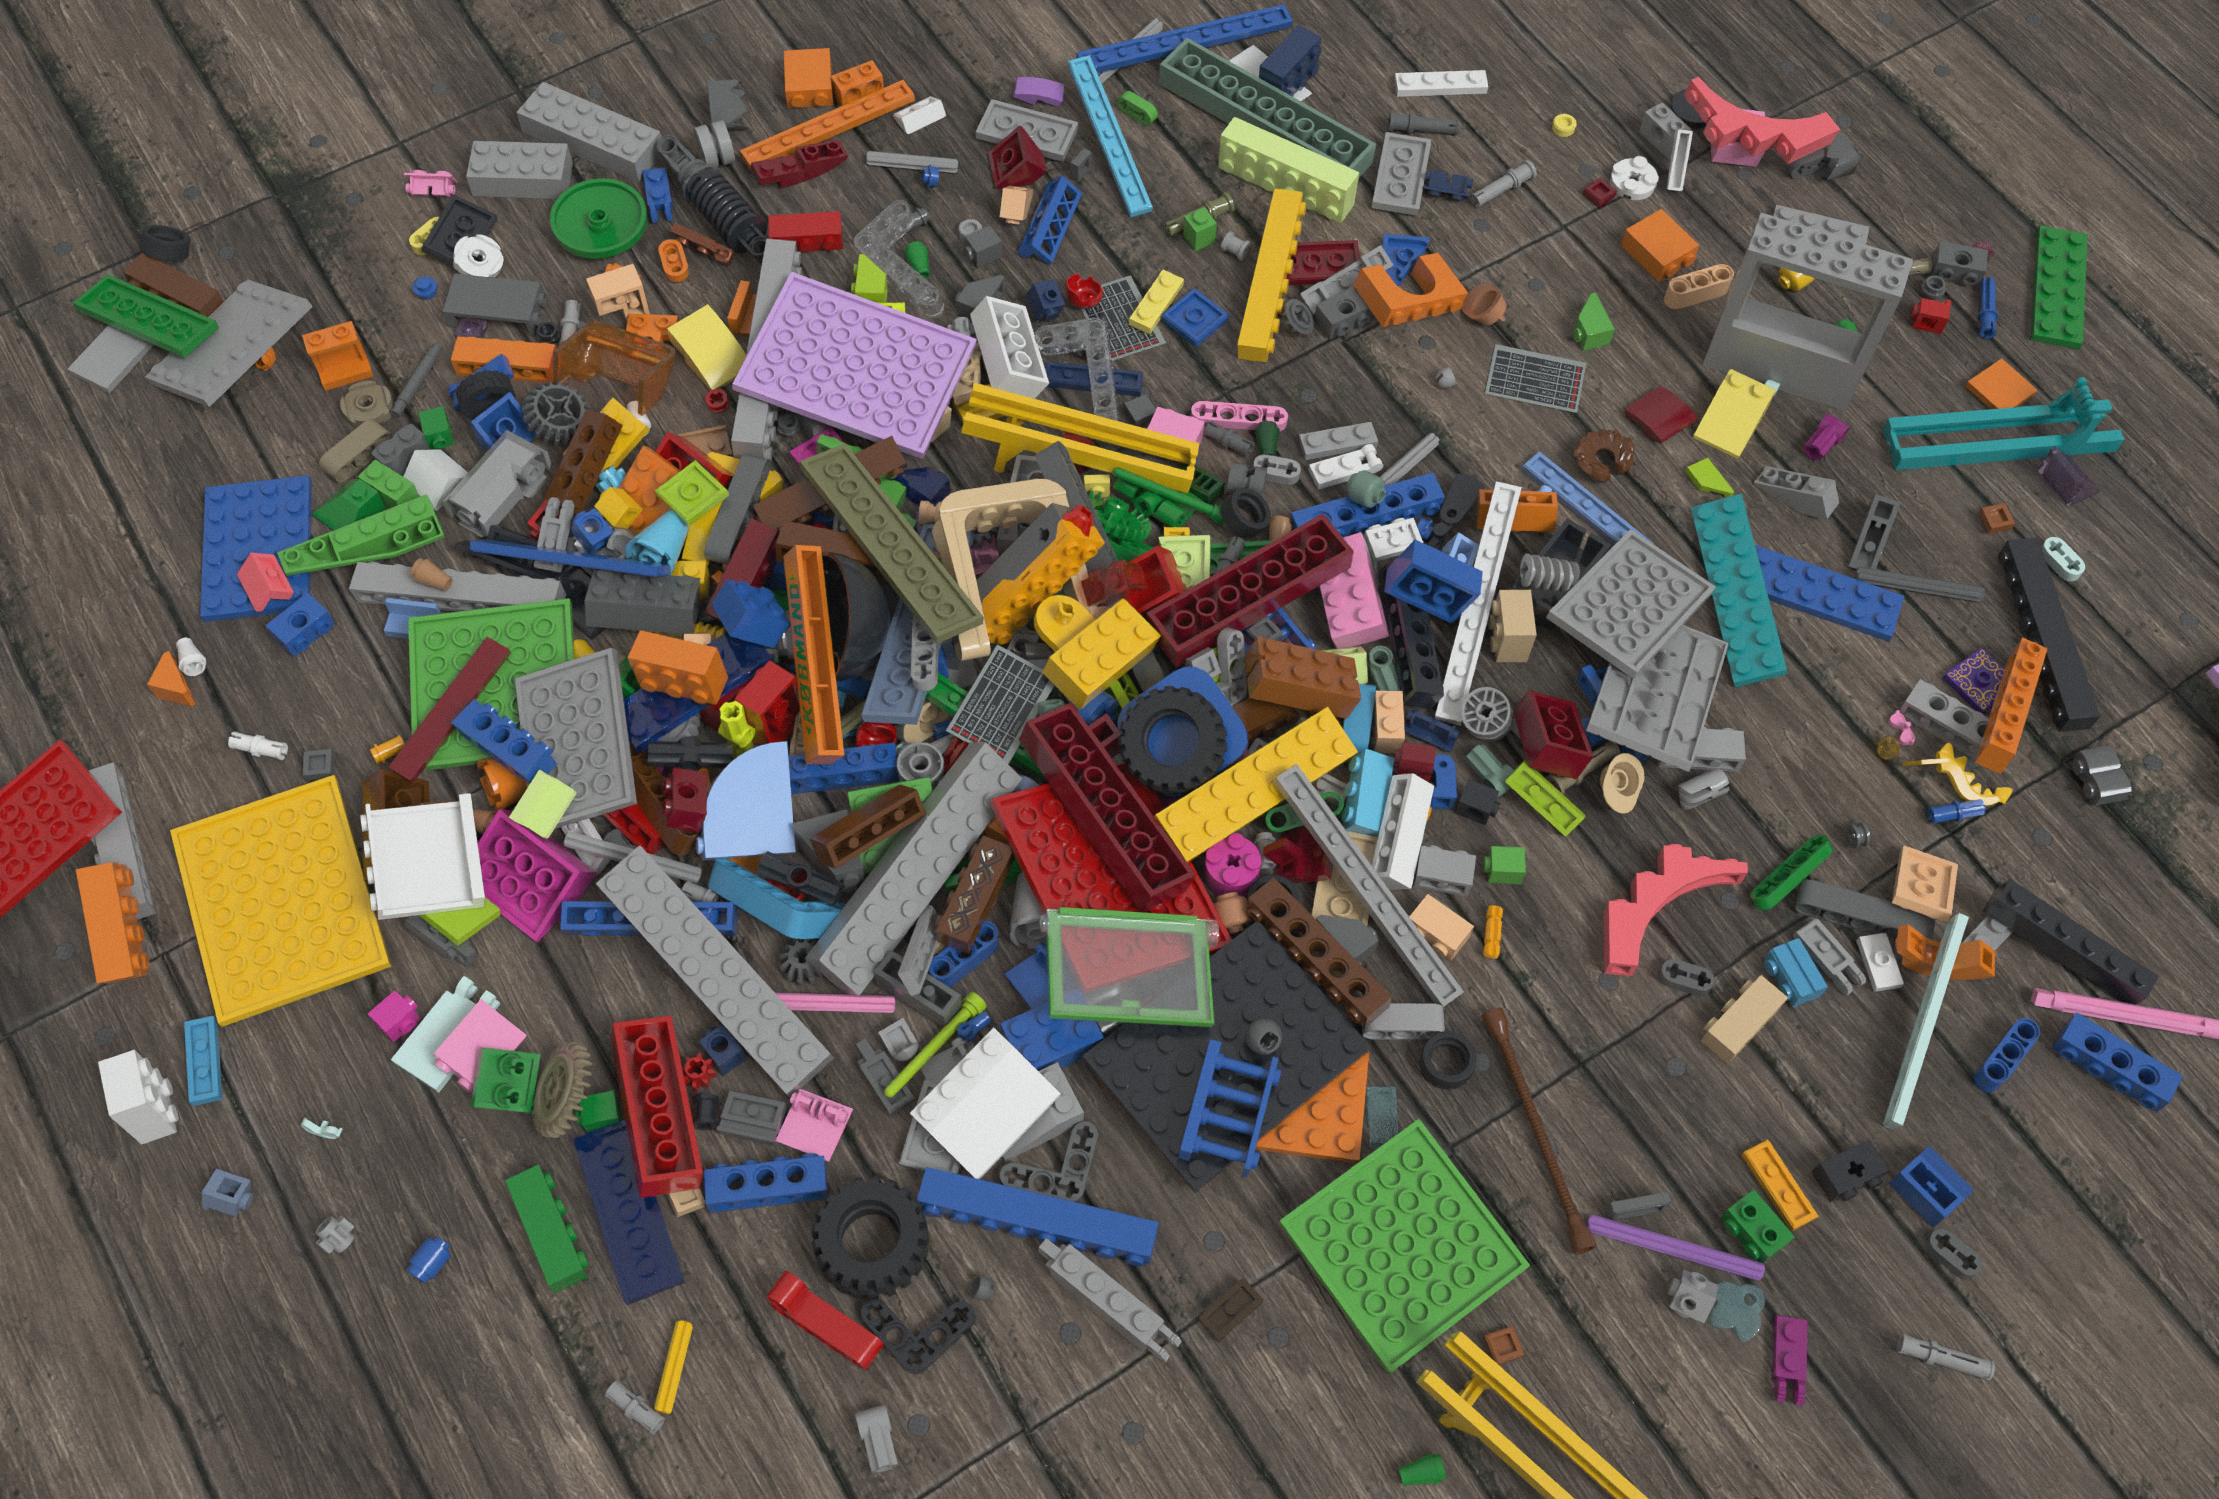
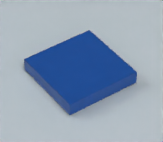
M1194 288L1161 315V321L1193 346L1197 347L1229 321V314Z

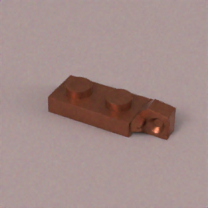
M674 223L670 230L677 237L676 240L683 246L689 247L691 244L697 247L696 250L708 257L710 254H713L716 261L721 264L730 266L736 254L732 249L718 244L715 240L677 223Z

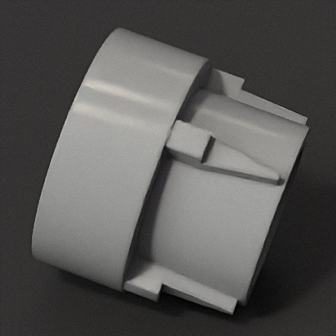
M918 742L908 745L901 751L897 759L899 780L902 782L930 777L933 792L937 786V781L942 780L944 776V760L941 752L929 743Z

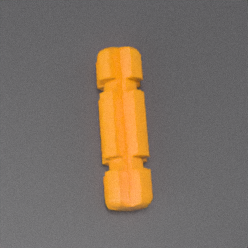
M1490 905L1487 909L1483 952L1485 958L1497 959L1500 954L1499 942L1501 941V918L1503 914V909L1500 906Z

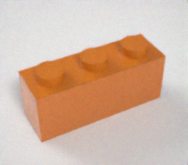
M1479 489L1476 511L1477 529H1484L1494 490ZM1521 491L1511 531L1555 532L1558 512L1556 492Z

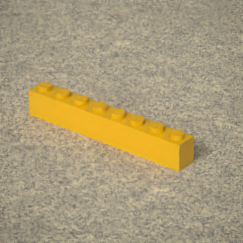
M1274 188L1237 344L1238 359L1267 363L1269 353L1273 354L1275 339H1273V334L1279 331L1280 319H1277L1278 313H1283L1284 299H1282V295L1287 294L1289 279L1286 278L1287 274H1291L1293 269L1291 256L1296 255L1298 241L1295 238L1296 235L1300 236L1302 221H1300V217H1304L1306 213V202H1303V192Z

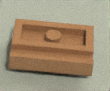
M726 425L677 434L687 439L705 454L714 452L733 457Z

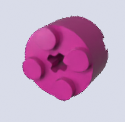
M1234 833L1209 848L1205 858L1204 879L1211 892L1217 896L1232 892H1238L1239 896H1247L1251 885L1259 878L1261 856L1257 847L1241 834Z

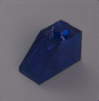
M931 467L904 470L905 472L902 475L891 479L905 486L906 498L920 506L922 500L929 501L936 507L938 502H942L951 494L950 479L943 472L936 471Z

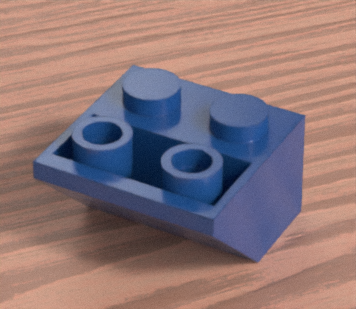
M1930 1146L1889 1182L1933 1228L1974 1191Z

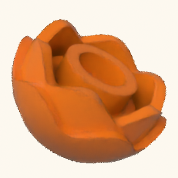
M271 347L255 362V366L264 371L272 368L276 361L274 349Z

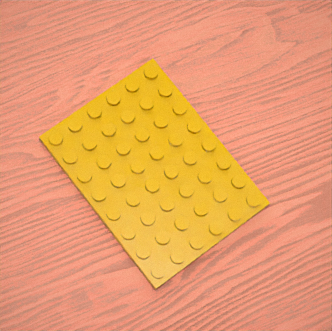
M335 775L170 830L217 1021L221 1027L391 967L376 911H371L369 887L367 882L364 881V870Z

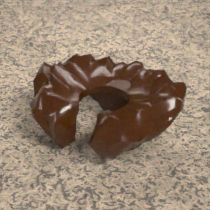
M1601 429L1598 432H1587L1585 436H1581L1577 445H1574L1573 456L1584 474L1591 476L1595 481L1606 482L1611 478L1610 469L1606 465L1599 463L1595 455L1602 450L1610 451L1614 456L1616 465L1614 472L1621 475L1632 466L1635 447L1633 441L1630 438L1621 436L1617 429L1613 432Z

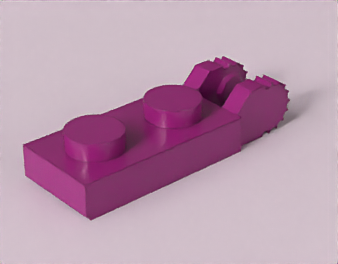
M1778 1315L1774 1318L1772 1379H1775V1402H1784L1786 1398V1381L1794 1382V1404L1798 1406L1804 1405L1807 1377L1808 1320Z

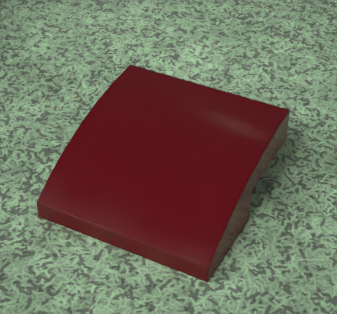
M1661 385L1625 408V417L1643 426V434L1660 444L1697 420V415L1685 402Z
M1306 826L1283 831L1282 838L1285 837L1302 849V858L1283 867L1277 865L1276 875L1287 878L1292 883L1331 880L1333 863Z

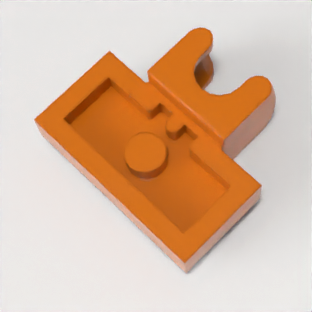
M629 314L626 336L627 339H636L635 348L637 355L643 357L647 349L654 348L656 356L661 358L664 350V341H670L667 328L679 322L678 316Z

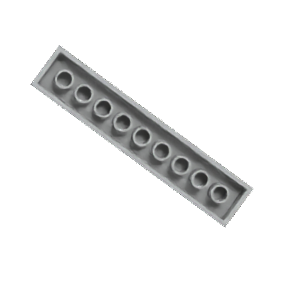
M766 239L746 357L790 273L794 272L802 275V267H800L801 252H797L796 241ZM743 393L739 394L731 439L734 458L741 459L743 454L770 459V463L772 462L773 449L770 447V444L775 442L776 427L773 426L774 421L779 419L778 406Z
M986 742L969 743L923 803L926 814L903 829L805 959L844 994L859 996L874 977L876 968L890 950L893 951L995 816L990 805L992 799L1011 794L1022 780V777Z
M640 845L596 883L790 1098L794 1092L797 1093L799 1089L834 1059L829 1051Z

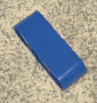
M984 922L969 953L971 955L966 959L958 957L962 951L948 946L932 959L929 974L948 987H952L998 950L999 936L996 925L992 922ZM988 935L992 937V940L984 942L980 938ZM940 969H945L949 971L948 974L944 976H938L935 974Z
M2021 1018L2005 1032L1974 1075V1082L1980 1090L1989 1093L1994 1092L2009 1079L2039 1038L2040 1028L2035 1021L2029 1018ZM2018 1031L2021 1032V1033H2023V1034L2025 1035L2026 1039L2023 1038V1037H2021V1036L2019 1035ZM2003 1051L2008 1053L2011 1059L2007 1058L2004 1055ZM1988 1072L1993 1073L1996 1079L1991 1078Z

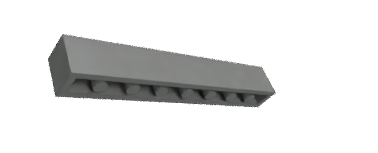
M373 561L368 563L357 562L349 587L356 601L360 603L385 605L386 598L434 603L438 605L440 610L454 612L566 598V592L561 582L552 578L533 579L528 576L512 577L500 573L491 575L481 574L477 571L459 572L447 568L442 571L451 576L453 582L447 591H443L435 587L416 583L414 578L410 576L412 567H406L402 564L384 565Z

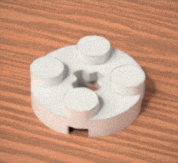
M1637 156L1634 159H1624L1614 164L1610 185L1617 191L1616 194L1621 197L1625 194L1631 196L1630 200H1642L1652 195L1659 177L1654 167L1647 163L1646 158ZM1630 177H1634V178H1637L1638 181H1635L1634 179H1629V178H1630Z
M476 235V237L470 238L466 236L461 238L455 246L453 266L460 274L495 278L502 269L504 259L500 252L501 248L493 239L484 235ZM482 255L483 261H475L472 256Z

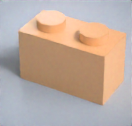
M1376 691L1372 714L1374 751L1378 753H1395L1396 748L1401 749L1402 743L1405 740L1403 691Z
M1429 894L1426 895L1409 917L1437 956L1445 957L1449 961H1452L1467 942L1474 928L1472 924Z

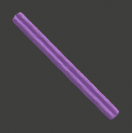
M1593 1214L1587 1220L1586 1226L1592 1233L1755 1280H1761L1764 1275L1765 1265L1757 1261Z

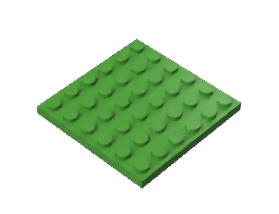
M561 599L408 618L412 735L487 636L508 648L511 654L476 700L482 705L485 703L490 704L499 713V717L507 716L516 724V729L520 731L515 678L575 659L571 600ZM455 728L423 771L475 765L477 761L491 757L462 737Z
M1420 1119L1413 1122L1278 1222L1388 1374L1396 1370L1530 1266Z

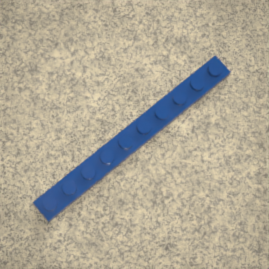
M1285 4L1080 51L1076 53V59L1090 55L1097 73L1167 57L1186 38L1206 48L1291 28L1293 20Z

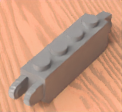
M1046 1238L1039 1246L1038 1252L1048 1260L1045 1265L1050 1270L1052 1278L1138 1349L1144 1352L1147 1349L1157 1358L1166 1362L1170 1355L1163 1347L1154 1342L1158 1334L1169 1344L1175 1347L1180 1345L1181 1339L1164 1325L1165 1320L1072 1245L1065 1246L1062 1244L1059 1248Z

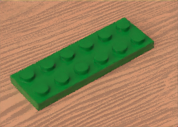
M2039 226L2036 233L2030 341L2078 350L2081 348L2084 330L2088 234Z
M109 274L73 302L77 311L183 358L219 329L215 320Z

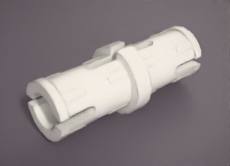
M232 732L231 735L236 738L230 736L228 741L229 748L251 752L252 756L257 757L264 755L283 760L285 758L284 755L288 751L286 743L265 739L262 735L250 736Z

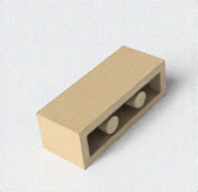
M1762 975L1755 982L1749 979L1739 990L1740 998L1737 1001L1731 998L1721 1009L1724 1013L1722 1017L1718 1020L1714 1016L1703 1028L1707 1033L1701 1042L1727 1064L1731 1062L1788 999L1785 994Z

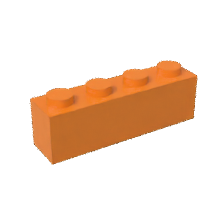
M457 336L451 357L456 375L470 376L502 354L508 358L514 377L510 380L546 383L548 380L551 383L555 381L560 361L555 344Z

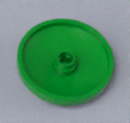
M605 178L586 180L568 188L557 198L550 213V225L558 244L571 254L591 259L612 257L630 249L640 240L648 222L646 206L641 195L624 182Z

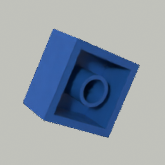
M727 579L711 604L731 637L770 648H775L790 625L783 608L777 603L772 591L765 587L756 588L750 586L744 581L736 582Z

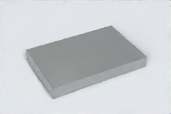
M108 325L67 370L70 375L110 394L154 344Z
M924 1080L917 1105L939 1083ZM913 1117L899 1165L925 1172L926 1167L958 1174L961 1164Z

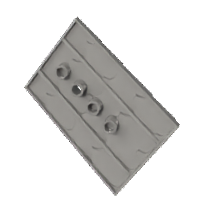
M1683 625L1634 679L1609 662L1586 731L1595 735L1599 734L1600 737L1620 745H1626L1630 749L1648 756L1651 755L1655 759L1673 766L1676 765L1678 768L1689 772L1694 762L1729 643Z

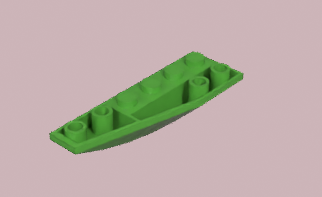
M426 494L277 553L285 574L289 576L357 564V562L364 563L397 557L445 538L436 511Z

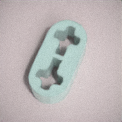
M2050 537L2041 546L2046 563L2062 579L2076 581L2084 572L2085 563L2062 539Z

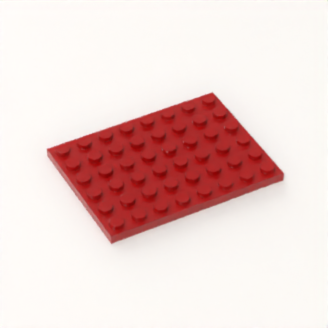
M1126 763L1117 765L1153 816L1164 810L1155 791L1134 777L1127 769ZM1050 783L992 799L990 805L1045 919L1046 912L1058 913L1060 907L1140 912ZM1190 861L1188 865L1196 875L1187 891L1144 913L1197 916V922H1205L1206 945H1209L1210 956L1223 948L1232 939ZM1061 927L1062 954L1082 995L1193 961L1192 935Z

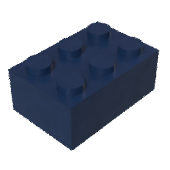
M1298 25L1261 63L1259 78L1293 97L1298 90L1301 91L1310 77H1314L1319 70L1318 59L1322 48H1320L1321 36Z

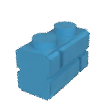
M1799 938L1772 948L1764 958V966L1767 973L1775 977L1779 984L1778 989L1788 997L1786 1001H1789L1793 1008L1807 1001L1819 998L1828 988Z

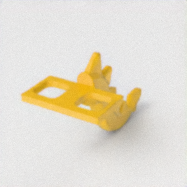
M1946 743L1940 751L1936 752V759L1902 762L1903 766L1936 764L1937 772L1947 774L1954 790L1965 801L1981 799L1984 801L1985 806L1998 802L2005 804L2012 794V788L2010 787L1996 788L1994 794L1991 793L1990 789H1985L1983 794H1980V783L1970 786L1975 775L1974 773L1964 771L1967 757L1954 758L1951 743Z

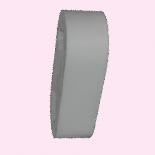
M1259 455L1254 460L1253 466L1262 467L1267 465L1266 481L1292 485L1298 482L1300 478L1301 467L1295 460L1271 455ZM1287 470H1292L1291 475L1286 474Z

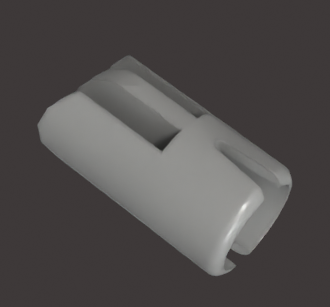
M1715 768L1679 784L1680 806L1682 809H1692L1727 793L1730 787L1723 789V787L1729 784L1726 774L1721 769Z

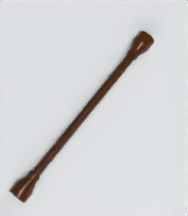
M1500 1007L1488 1010L1481 1017L1486 1029L1495 1038L1497 1045L1502 1050L1501 1052L1506 1060L1508 1070H1510L1512 1080H1514L1517 1093L1541 1149L1543 1159H1545L1546 1166H1548L1547 1169L1551 1173V1179L1554 1180V1187H1556L1558 1197L1563 1205L1564 1212H1566V1221L1569 1226V1241L1574 1254L1579 1255L1595 1249L1597 1244L1592 1232L1583 1223L1581 1216L1578 1215L1567 1185H1565L1566 1182L1561 1174L1560 1167H1558L1555 1154L1547 1139L1548 1137L1546 1136L1545 1129H1543L1542 1122H1540L1541 1119L1511 1047L1508 1035V1020L1504 1010Z

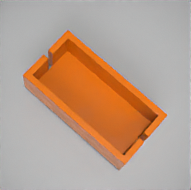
M114 862L76 869L97 984L117 983L146 977V970L150 969V961L147 953H143L141 944L145 940L142 925L137 923L136 914L139 913L140 909L137 898L132 896L131 886L134 885L132 870L127 869V865Z

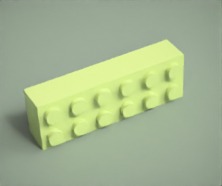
M1236 117L1232 119L1221 134L1218 168L1258 185L1267 191L1274 192L1275 188L1303 192V202H1306L1307 209L1339 223L1343 222L1354 206L1359 172Z

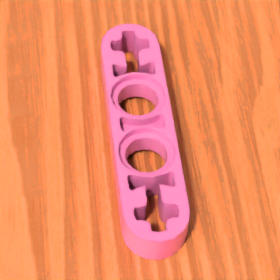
M1199 401L1191 409V417L1204 421V427L1212 421L1223 428L1255 430L1257 424L1263 421V416H1266V421L1276 422L1274 417H1279V421L1276 423L1277 427L1282 431L1286 428L1288 420L1286 410L1277 406ZM1200 412H1205V416H1200ZM1223 412H1230L1233 414L1234 417L1231 419H1224L1220 416V414ZM1255 414L1258 419L1256 421H1249L1245 416Z

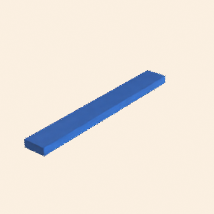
M487 539L470 541V550L474 552L653 577L670 574L669 564Z

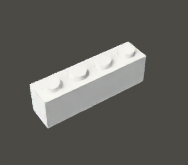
M1413 773L1392 776L1372 862V867L1390 890L1411 889L1434 790V785Z

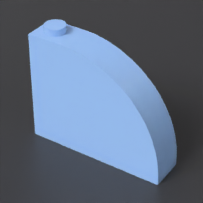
M787 742L769 743L743 753L727 765L713 781L707 792V815L700 831V837H696L697 854H701L702 861L762 857L767 851L778 856L795 853Z

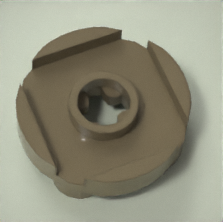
M361 381L353 384L348 388L349 393L346 394L345 398L342 396L340 400V407L344 417L355 428L369 419H374L381 423L387 422L392 416L390 411L393 408V399L389 390L384 385L383 387L377 385L374 381ZM369 401L371 403V405L367 407H362L365 405L364 402Z

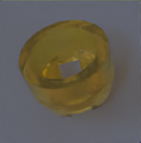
M1884 736L1880 738L1877 743V753L1881 758L1893 759L1899 754V743L1895 737ZM1886 743H1890L1889 751L1885 750Z

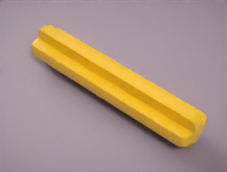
M677 1321L675 1323L654 1406L655 1410L659 1413L670 1414L672 1412L693 1328L692 1324L687 1321Z

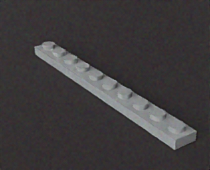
M1296 764L1273 780L1276 787L1433 1002L1444 1007L1464 993L1300 767Z

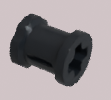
M696 1094L693 1096L695 1104V1117L692 1119L694 1128L698 1130H713L717 1128L718 1121L715 1119L716 1105L719 1104L718 1096L714 1094Z

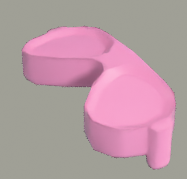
M1897 710L1889 718L1888 723L1890 726L1902 731L1898 739L1899 744L1912 746L1915 742V736L1910 729L1911 722H1907L1904 715Z

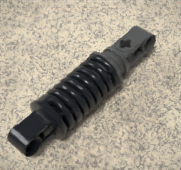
M673 135L661 137L657 143V148L678 175V182L682 186L684 198L692 203L704 219L723 238L730 249L735 253H745L748 251L758 264L762 266L767 239L765 237L767 231L766 220L755 212L729 181L724 178L717 167L706 164L701 159H696Z

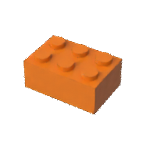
M641 630L627 657L640 687L644 690L664 692L675 698H690L701 704L706 702L717 704L728 679L716 647Z

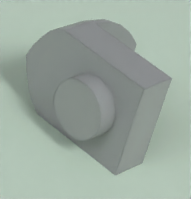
M904 1018L878 1032L894 1060L910 1061L916 1055L919 1044Z

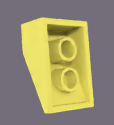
M1730 369L1693 438L1739 459L1768 409L1776 390Z

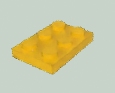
M612 398L600 413L607 414L623 426L602 471L612 465L616 469L650 430L617 400Z

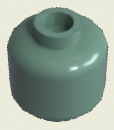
M1366 470L1351 475L1346 485L1349 499L1366 508H1371L1377 503H1381L1386 495L1384 480Z

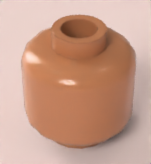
M1238 892L1216 897L1217 901L1213 904L1229 935L1243 932V926L1251 922L1246 898L1239 896Z

